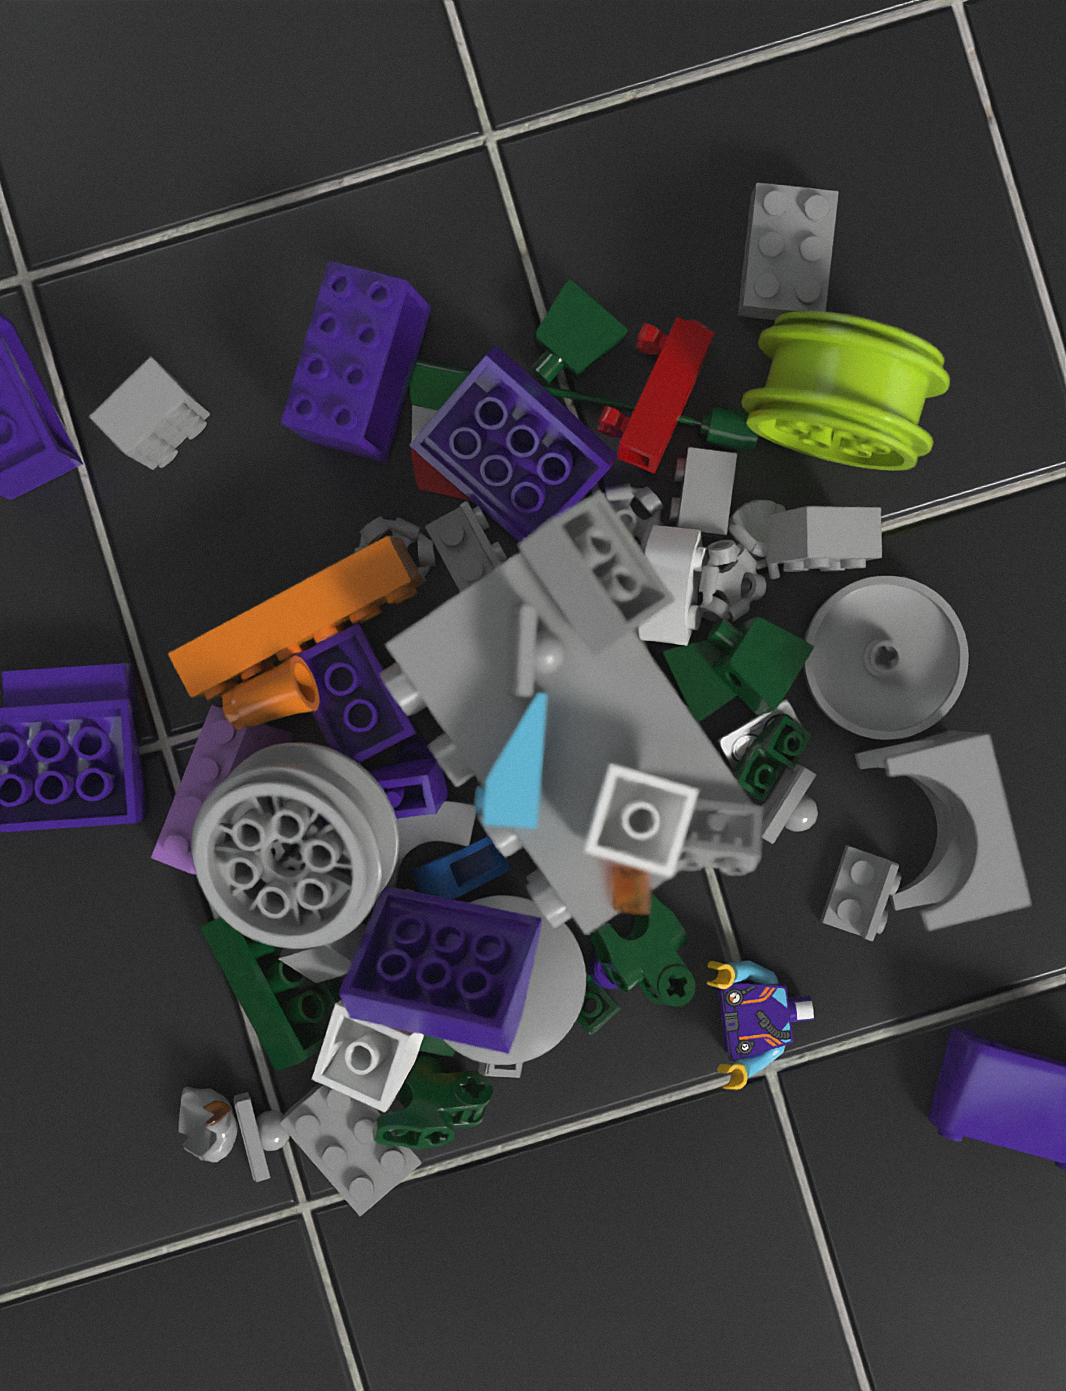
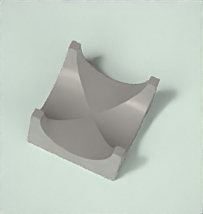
M945 730L854 753L858 769L885 768L887 776L906 775L925 792L936 815L937 842L932 858L924 871L914 881L897 890L894 896L889 895L894 910L938 903L921 911L924 927L927 930H932L1031 905L989 734Z

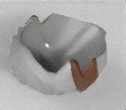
M186 1086L183 1089L178 1129L180 1133L188 1137L187 1141L183 1144V1149L199 1157L200 1160L210 1162L220 1161L231 1151L237 1136L238 1118L224 1095L217 1093L211 1088L197 1089Z

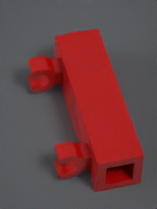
M677 317L669 335L664 334L653 325L643 323L637 336L638 342L635 348L645 354H656L659 357L631 418H629L620 411L605 406L599 418L600 424L597 431L607 436L621 438L617 454L618 459L655 474L711 349L715 332L707 329L701 322L696 320L686 321Z

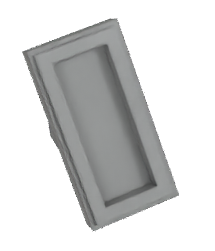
M519 605L513 606L510 609L506 691L508 695L533 696L534 672L539 674L551 673L558 669L564 659L565 650L561 639L551 631H536L537 606Z
M797 763L793 770L789 768L784 770L762 805V838L773 844L783 827L794 832L804 831L816 822L818 816L816 803L808 794H805L816 776L815 773Z
M245 1092L235 1095L233 1101L253 1180L259 1182L269 1179L270 1175L263 1150H278L289 1140L290 1135L279 1124L284 1115L274 1110L265 1111L255 1119L249 1093Z

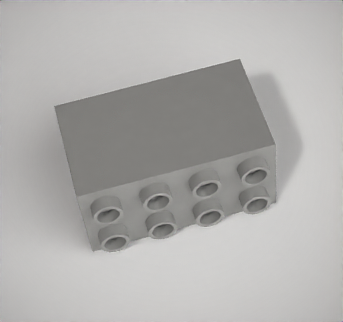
M522 551L386 644L397 662L379 673L392 696L408 716L412 713L415 715L427 706L445 730V733L428 744L441 767L457 787L474 775H476L483 787H486L488 775L537 693H547L537 829L483 825L484 814H478L477 817L490 838L506 858L523 846L532 856L539 868L526 877L529 882L526 888L554 928L574 917L585 935H587L669 878L668 876L584 852L582 847L607 761L697 789L696 799L753 805L633 630L593 656ZM513 606H537L536 631H551L561 639L564 645L565 655L558 669L547 674L534 672L533 696H517L506 693L510 609ZM676 865V866H675V869H674L673 875H674L675 873H677L679 870H681L682 868H679V867Z

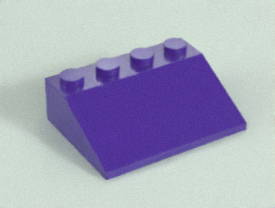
M497 345L488 352L409 444L410 447L520 543L549 520L574 507L611 468L617 456L614 450Z
M130 699L0 708V832L130 824L147 820L145 782Z
M385 886L383 891H381L339 992L347 1013L352 1019L509 1054L524 1011L542 919L541 917Z

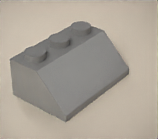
M601 491L549 520L518 545L593 656L676 601Z

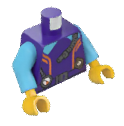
M710 961L708 967L718 970V975L714 981H707V984L717 987L725 1053L729 1061H735L734 1064H720L717 1070L718 1073L731 1074L730 1081L722 1086L724 1089L738 1090L745 1086L747 1078L763 1070L784 1052L785 1045L793 1042L792 1022L814 1019L812 1001L810 996L788 998L784 982L777 979L773 971L754 962L740 961L723 964Z

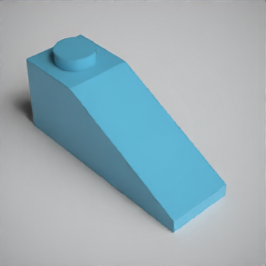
M537 693L488 775L486 787H477L475 813L484 814L483 825L537 829L547 693Z

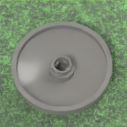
M875 576L856 581L841 588L831 595L817 610L809 624L804 641L814 646V649L803 665V673L815 703L835 724L849 732L867 738L900 739L915 735L931 727L947 714L962 691L967 676L968 644L964 629L956 613L934 590L915 580L904 577Z
M491 896L478 899L470 903L541 917L542 919L524 1011L509 1054L449 1040L444 1041L462 1055L483 1063L508 1065L529 1061L557 1045L575 1023L583 1004L586 989L583 955L567 925L563 923L554 928L534 901L515 896Z

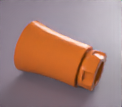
M294 655L275 668L253 679L237 684L234 689L224 692L222 695V709L229 724H232L236 730H241L249 726L256 727L289 715L315 711L319 707V692L308 665L301 657Z

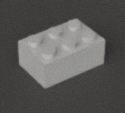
M756 183L750 197L738 316L775 320L778 316L791 312H826L839 191Z
M150 357L90 418L126 455L154 470L157 466L162 468L170 463L178 453L175 448L184 439L196 437L206 427L207 422L205 419L210 413L175 377Z
M321 1083L317 1084L287 1110L279 1123L359 1216L363 1215L421 1165L425 1154L424 1148L410 1149L374 1142L372 1130L375 1126V1120L383 1114L391 1113L390 1108L383 1112Z

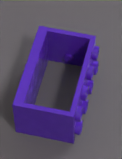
M328 261L281 420L282 425L311 443L383 463L387 462L432 309L407 280Z
M0 312V496L13 500L83 465V462L12 321Z

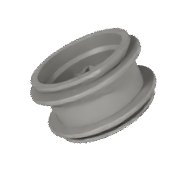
M282 743L266 747L246 758L206 798L194 823L191 842L192 858L195 872L204 894L216 912L233 928L265 944L293 949L312 948L326 945L342 938L356 928L366 917L375 899L383 891L395 870L399 853V830L394 810L384 790L374 777L356 761L334 749L313 743ZM264 795H272L275 814L270 809ZM319 813L326 817L330 823L323 827V822L317 818ZM249 824L256 826L260 832L253 831ZM294 842L300 845L297 846L294 850L290 849ZM271 848L275 849L276 854L274 856L272 854ZM291 866L294 867L295 870H288L287 868ZM333 866L352 869V877L333 869ZM312 883L319 885L323 891L314 888Z

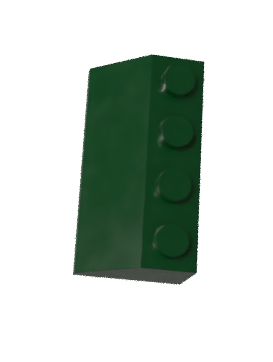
M221 916L201 926L200 929L275 1070L278 1071L301 1063L321 1050L334 1006L342 1000L339 994L341 988L336 978L315 983L278 959L283 947L254 940L233 928Z

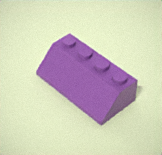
M211 705L151 858L185 872L196 874L192 858V832L198 812L206 798L246 758L266 747L292 742L294 733L269 723L236 730L227 721L222 709L223 705ZM264 795V798L266 799L267 803L270 798V795ZM249 824L251 829L256 832L257 827Z

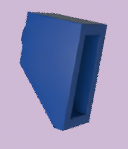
M488 835L471 842L469 846L464 845L442 854L410 871L419 893L456 899L510 871L511 868L506 857Z

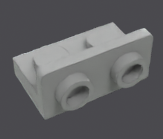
M465 501L460 504L459 508L425 526L460 593L508 561L500 544L496 542L491 545L486 537L484 530L490 528L479 506L471 509L469 503Z
M695 799L676 865L687 870H696L703 866L720 868L723 873L730 875H742L746 872H752L760 858L763 807Z
M846 845L820 921L873 941L876 933L881 934L885 928L888 911L884 909L889 895L894 896L898 890L901 881V873L897 872L899 864Z

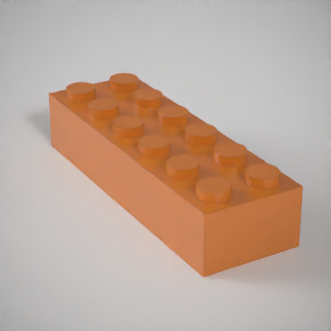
M386 536L173 650L168 655L191 698L205 696L207 701L216 697L222 698L223 693L234 689L239 680L242 679L244 682L275 668L273 662L277 660L283 662L294 655L310 649L309 643L325 641L346 630L344 625L351 621L352 624L356 622L363 623L382 613L380 605L386 602L389 604L394 602L399 604L418 594L415 587L424 583V580L403 540Z

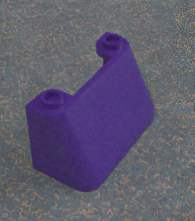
M952 1026L928 1115V1120L939 1128L937 1133L954 1141H962V1137L965 1136L1054 1160L1055 1166L1066 1170V1062L1005 1046L993 1039L986 1040L980 1037H974L973 1039L974 1033L972 1031Z

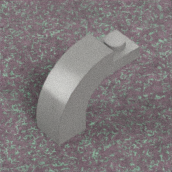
M446 799L437 814L396 819L399 830V853L395 870L386 886L396 888L400 866L405 855L422 843L445 841L469 846L476 816V803ZM380 894L378 895V897H377V898L375 899V901H374L373 910H374V908H375V906H376V903H377V901H378V899H379Z

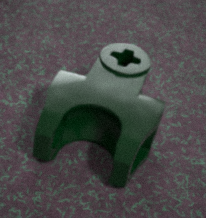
M651 891L630 904L634 912L635 923L628 936L621 938L608 922H604L587 934L595 950L598 962L613 983L622 991L628 992L638 984L650 1002L659 1005L666 1004L672 1007L683 1006L692 999L695 992V979L676 952L688 942L687 933L674 913L664 906Z
M417 1057L394 1098L405 1109L386 1113L376 1118L375 1126L372 1130L374 1142L410 1149L434 1148L449 1143L455 1137L454 1128H471L482 1122L486 1113V1105L493 1094V1086L490 1080L478 1071L442 1073L441 1063L437 1058Z

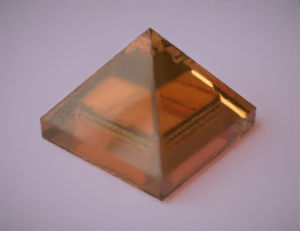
M612 866L613 910L639 914L649 913L652 885L648 870L637 867Z

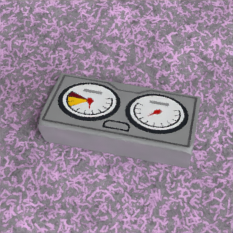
M787 698L782 699L776 711L762 715L756 714L715 740L733 770L760 733L780 714L786 715L801 726Z

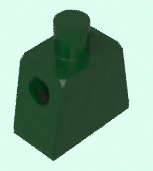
M569 279L534 335V343L544 353L532 365L531 370L547 384L555 378L562 368L575 379H578L626 339L628 329Z
M759 617L743 622L738 629L724 618H721L708 634V638L724 650L714 666L715 672L757 715L776 711L814 649V646Z
M710 639L660 653L684 706L696 723L737 696L714 670V666L724 650Z

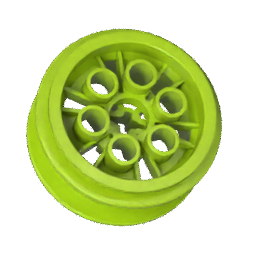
M801 311L782 314L775 319L773 327L764 330L760 334L759 347L773 361L765 388L747 391L741 401L742 407L749 413L747 426L753 432L771 442L806 455L845 465L877 470L896 471L911 469L916 466L918 456L925 455L931 451L933 445L932 438L927 432L918 427L925 398L945 393L950 383L948 374L943 370L944 357L936 348L913 335L880 323L825 312Z

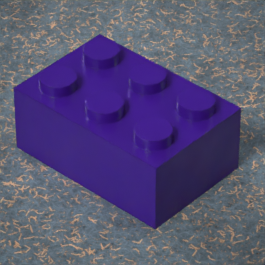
M358 623L297 655L308 665L316 681L319 692V707L311 712L331 749L348 756L359 764L419 732L411 716H408L400 707L380 677L379 673L386 668L362 624Z

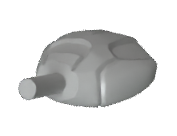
M752 500L735 510L728 520L727 529L733 539L738 544L744 545L750 553L760 557L766 556L770 579H777L780 577L778 564H768L767 515L786 510L783 505L776 504L771 500Z

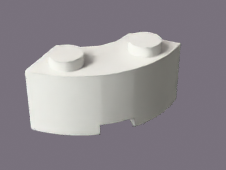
M653 525L644 555L676 601L638 626L640 640L687 646L692 631L698 630L701 623L700 605H697L698 587L702 566H707L708 548L703 547L701 530Z

